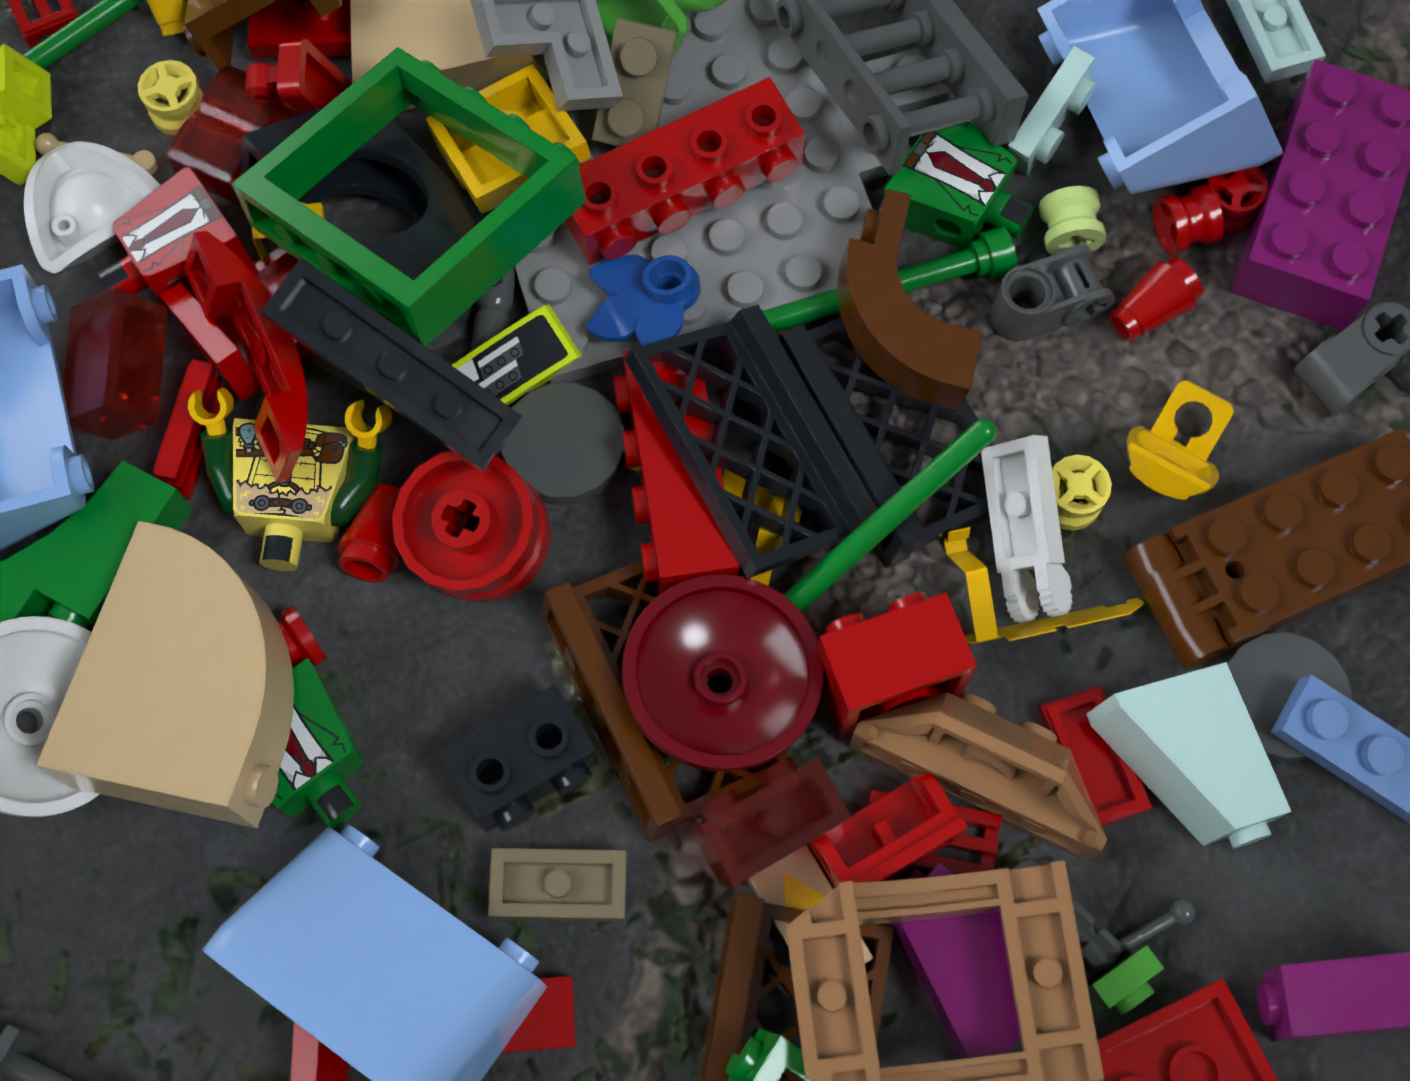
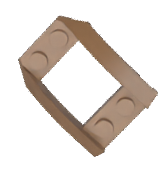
M1065 860L1051 862L1048 865L1010 870L1004 868L893 881L840 882L837 887L812 908L806 909L786 926L805 1076L812 1081L1104 1080ZM999 912L1022 1052L880 1068L859 925L922 921Z

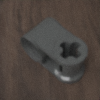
M1078 244L1063 249L1050 257L1017 266L1008 271L995 296L989 317L992 327L1000 336L1016 342L1026 341L1032 337L1067 325H1077L1094 319L1113 305L1115 296L1112 290L1102 287L1090 263L1093 259L1090 247L1086 244ZM1012 299L1025 300L1033 309L1021 308Z
M1394 302L1380 303L1372 307L1341 333L1332 335L1316 347L1294 368L1293 372L1334 416L1339 415L1370 390L1410 350V310L1404 305ZM1378 337L1383 338L1385 341L1381 342Z

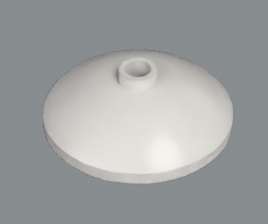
M38 616L20 617L0 622V813L18 817L53 816L78 808L100 795L70 788L36 766L92 633L77 624L62 619ZM28 711L35 715L38 727L34 733H24L17 727L16 717L19 712Z

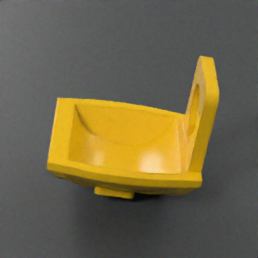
M1180 381L1152 429L1149 430L1143 426H1137L1132 428L1127 435L1126 442L1130 460V471L1150 489L1175 499L1185 500L1190 496L1203 494L1214 488L1219 480V472L1214 464L1207 461V458L1233 416V405L1191 381ZM1196 401L1203 403L1212 414V424L1209 430L1200 436L1191 437L1186 446L1174 440L1179 430L1175 424V414L1179 407L1187 402Z

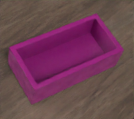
M1315 59L1293 98L1279 141L1283 154L1273 159L1267 177L1269 190L1265 201L1257 210L1229 292L1343 331L1352 324L1370 300L1410 169V90Z

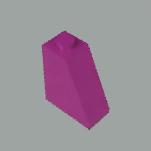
M939 862L927 877L954 874ZM915 869L908 879L927 877ZM999 912L890 923L957 1059L1007 1054L1020 1038Z
M1410 952L1280 965L1261 972L1263 984H1259L1256 991L1257 1009L1262 1024L1270 1026L1272 1042L1410 1032Z

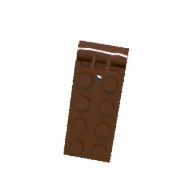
M1402 428L1170 528L1167 532L1168 534L1152 537L1136 545L1122 556L1125 565L1183 670L1197 667L1217 656L1242 646L1262 634H1269L1410 571V441Z

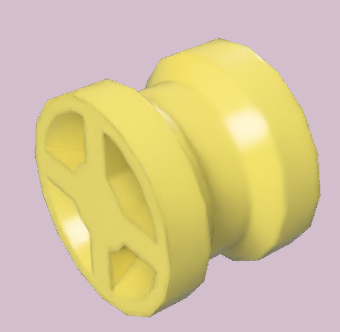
M160 61L148 67L141 75L138 83V94L158 130L167 135H187L197 130L205 122L208 114V103L205 95L199 88V82L189 66L180 61Z
M1077 454L1064 457L1052 469L1059 523L1061 529L1075 531L1084 529L1095 522L1111 495L1112 482L1104 466L1090 456ZM1074 499H1082V500H1083V502H1078V503H1077V502H1072V501H1073Z

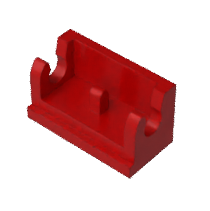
M921 772L911 778L910 781L822 834H818L808 840V845L834 887H837L840 882L853 881V883L890 881L959 839L968 829V825L962 816L958 814L935 777L930 772L925 775Z

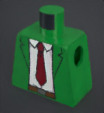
M969 121L921 134L905 157L901 172L893 175L884 190V195L887 189L911 195L904 224L905 229L960 249H968V243L977 240L978 233L982 232L987 223L995 228L1005 227L1010 236L1017 239L1034 210V206L1007 192L1018 163L1014 155L1001 145L994 147L984 133Z
M306 658L292 669L294 682L293 717L288 743L278 771L277 792L271 803L289 819L297 816L312 805L326 826L334 829L351 819L362 807L361 802L344 780L361 768L365 761L326 682L309 659Z

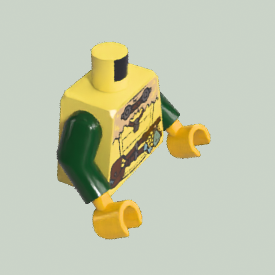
M225 388L217 390L220 411L218 414H211L203 407L200 389L195 391L188 400V410L190 416L196 422L206 425V430L201 433V441L207 473L224 511L236 518L246 534L264 537L259 561L260 565L277 571L297 570L302 540L328 543L334 541L340 526L350 524L366 499L375 491L379 480L382 444L377 441V435L390 427L392 412L386 405L378 407L375 416L376 424L372 428L363 421L364 400L362 399L348 407L345 414V424L347 427L307 424L303 449L289 480L277 483L253 429L256 420L234 418L233 429L227 427L224 419L230 415L234 406L232 394Z

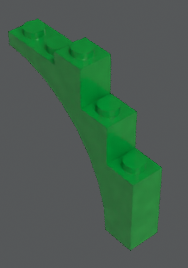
M122 460L93 497L86 502L84 508L72 514L50 534L9 558L0 561V622L20 617L38 616L62 619L85 629L87 626L94 628L138 521L165 526L179 531L192 512V508L176 488Z

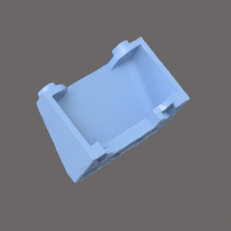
M1051 0L1038 8L1048 30L1038 37L1054 67L1064 62L1074 46L1095 57L1091 80L1096 82L1097 86L1087 106L1104 138L1103 142L1108 152L1098 157V160L1114 190L1126 185L1131 194L1141 193L1259 167L1283 154L1258 95L1246 74L1244 75L1242 71H1239L1206 13L1201 0Z
M22 264L0 270V551L81 510L86 505L85 494L94 492V482L88 462L83 454L77 455L49 327V323L58 320L55 303L47 285L36 286Z
M349 824L345 826L340 834L327 827L228 918L202 949L210 958L371 1081H481L548 987L532 973L539 963L536 958L508 938L504 939L499 948L490 943L372 858L380 847Z

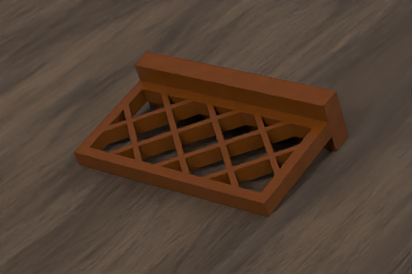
M641 560L573 588L570 582H566L546 590L540 615L648 841L651 842L673 832L677 825L792 775L796 768L786 750L771 760L773 765L755 773L747 770L713 771L715 776L709 793L686 804L684 803L673 780L679 761L672 758L667 768L660 753L662 751L644 735L636 724L625 699L622 673L616 663L623 645L626 644L629 636L628 631L638 605L646 608L656 598L643 593L647 583L645 582ZM640 580L637 590L626 586ZM607 593L631 602L622 629L595 620L587 601ZM605 638L616 642L613 653H611ZM715 675L710 677L730 685L729 681L723 676ZM723 776L737 780L729 785L719 788Z
M737 894L729 902L699 1081H727L730 1076L727 1074L726 1068L732 1054L740 1055L749 1038H753V1033L755 1032L756 1034L759 1029L765 1030L756 1017L758 1002L761 997L780 984L796 1007L794 985L789 979L792 976L791 967L785 971L782 969L769 950L768 942L772 921L790 924L805 910L765 903V899ZM877 924L859 925L861 937L875 941L874 959L872 960L871 970L866 975L867 982H869L868 989L877 1045L894 928ZM766 963L776 978L761 988ZM796 1023L780 1036L786 1040L792 1038L800 1032L799 1023ZM784 1070L782 1073L787 1081H799L796 1076L787 1070Z

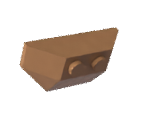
M948 692L858 722L849 744V749L910 778L915 777L921 772L924 775L930 772L946 795L980 811L1003 815V822L1087 862H1090L1102 852L1107 838L1071 750L1057 744V736L1047 728L1028 721H1022L1020 725H1017L995 715L997 711L995 706L981 697L969 693H961L957 697Z

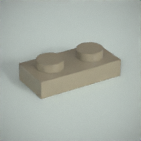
M622 17L616 19L610 52L623 97L612 108H598L592 140L622 146L658 129L679 31Z
M492 848L488 917L491 920L626 922L627 850Z

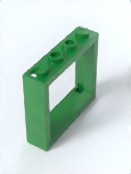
M399 47L394 49L232 183L251 227L298 260L300 258L304 259L425 347L586 202L579 171L581 165L570 148L560 142H550L531 130L521 117L515 114H505L489 104L474 88L469 86L463 88L444 76L432 62L428 60L420 61ZM411 104L529 178L415 280L406 276L298 201L299 198Z

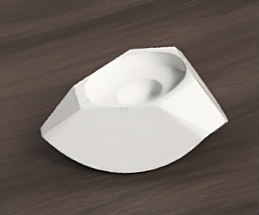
M76 141L58 146L47 152L37 160L30 170L24 191V215L27 232L39 264L44 270L54 274L87 261L120 242L113 230L115 221L161 185L133 160L100 144Z

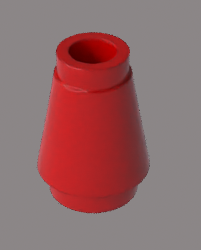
M1172 256L1166 262L1156 261L1118 304L1117 308L1109 314L1110 321L1124 339L1133 342L1139 336H1143L1195 309V300L1204 293L1202 283L1191 267L1176 256Z
M378 484L375 491L359 509L337 547L341 555L339 566L348 575L359 580L380 583L386 581L389 578L390 572L399 567L401 554L394 543L392 514L400 489L387 484Z

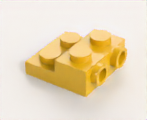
M533 63L478 91L489 104L507 115L515 114L521 117L531 130L550 142H560L566 145L576 155L580 163L591 158L587 141L567 112L558 111L554 93ZM432 116L425 118L439 152L463 189L466 188L482 214L496 208L529 179Z

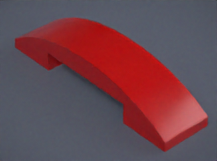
M208 231L194 232L184 270L206 320L231 316L265 394L253 429L276 482L289 480L303 449L308 415L307 390L297 347L291 336L262 317L261 310L270 300L271 296L249 267L232 250Z

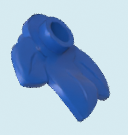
M634 254L599 263L589 269V276L608 298L589 320L587 331L596 338L610 342L626 341L636 336L640 346L677 336L683 327L684 311L693 306L700 296L701 285L698 273L686 260L673 255L661 256L649 261L642 256Z

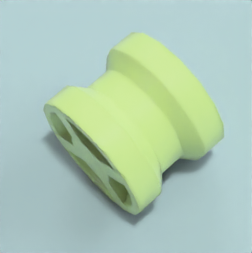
M1070 186L1055 190L1040 200V217L1043 222L1048 224L1049 228L1044 237L1046 250L1049 254L1054 255L1063 249L1078 244H1086L1090 247L1091 251H1095L1105 243V227L1096 217L1101 205L1099 195L1095 189L1086 186Z

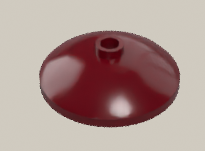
M715 574L694 577L682 581L659 594L646 606L635 621L627 638L622 660V684L625 699L636 724L644 735L662 752L673 759L708 771L730 772L750 769L765 764L784 753L800 738L811 722L818 707L823 687V663L817 650L818 641L810 624L800 610L790 600L770 586L736 575ZM715 675L723 676L729 681L730 690L725 693H715L708 687L707 680Z

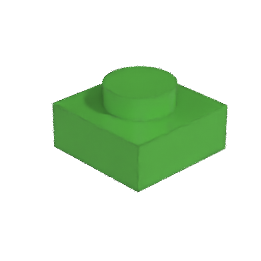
M1147 945L1134 951L1087 985L1091 1009L1095 1014L1115 1006L1118 1012L1123 1015L1155 992L1148 983V980L1162 971L1164 967Z

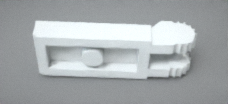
M1032 435L986 447L981 451L996 568L997 573L1002 575L1004 597L1007 599L1005 603L1008 608L1007 612L1010 613V618H1014L1015 622L1031 621L1035 619V616H1038L1037 612L1040 609L1038 603L1041 602L1040 606L1043 607V612H1047V616L1056 617L1068 614V610H1071V604H1073V595L1070 592L1072 589L1070 576L1062 566V563H1065L1048 436ZM1028 570H1035L1036 581Z

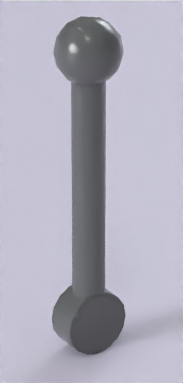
M1186 899L1175 900L1171 903L1169 912L1120 938L1118 941L1122 944V953L1175 924L1185 926L1192 923L1196 917L1194 905ZM1083 962L1086 981H1088L1096 973Z

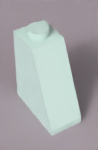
M1226 662L1115 693L1086 714L1091 727L1203 846L1229 838L1233 849L1262 840L1272 835L1267 825L1268 823L1292 812Z

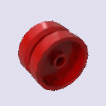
M453 451L442 452L419 465L400 488L392 514L394 543L407 567L428 584L440 589L449 596L477 604L505 600L527 587L544 566L552 540L549 511L537 490L516 470L496 455L483 473ZM479 521L478 527L474 532L469 530L473 523Z

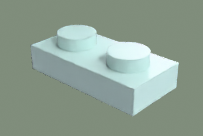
M1226 0L1265 84L1308 72L1315 59L1324 60L1326 55L1299 0Z
M1076 46L1072 48L1017 131L1015 140L1008 145V151L1014 155L1018 162L1016 170L1028 175L1037 160L1046 164L1053 156L1064 136V132L1059 130V127L1070 111L1077 115L1081 113L1097 86V83L1091 80L1095 57Z

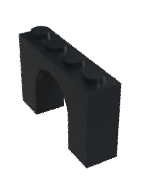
M325 106L244 133L242 140L241 176ZM395 118L298 199L299 202L312 204L339 195H366L385 200L403 210L415 222L413 226L364 247L412 280L421 275L486 217L471 202L466 192L460 186L455 185L434 163L430 154L425 149L420 148L399 126ZM503 277L488 291L492 290L493 288L501 284Z

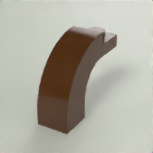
M887 189L879 210L867 209L859 240L849 238L840 261L837 277V297L842 322L856 351L865 363L884 381L917 400L957 411L971 390L983 332L935 319L918 308L908 297L898 275L897 256L911 195Z

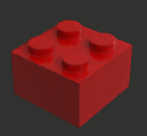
M925 592L904 596L888 606L890 611L888 613L865 620L864 615L861 613L848 615L830 623L826 627L827 633L820 635L817 650L823 663L821 695L839 742L851 738L860 721L945 692L957 697L964 693L977 669V664L947 592L929 599Z

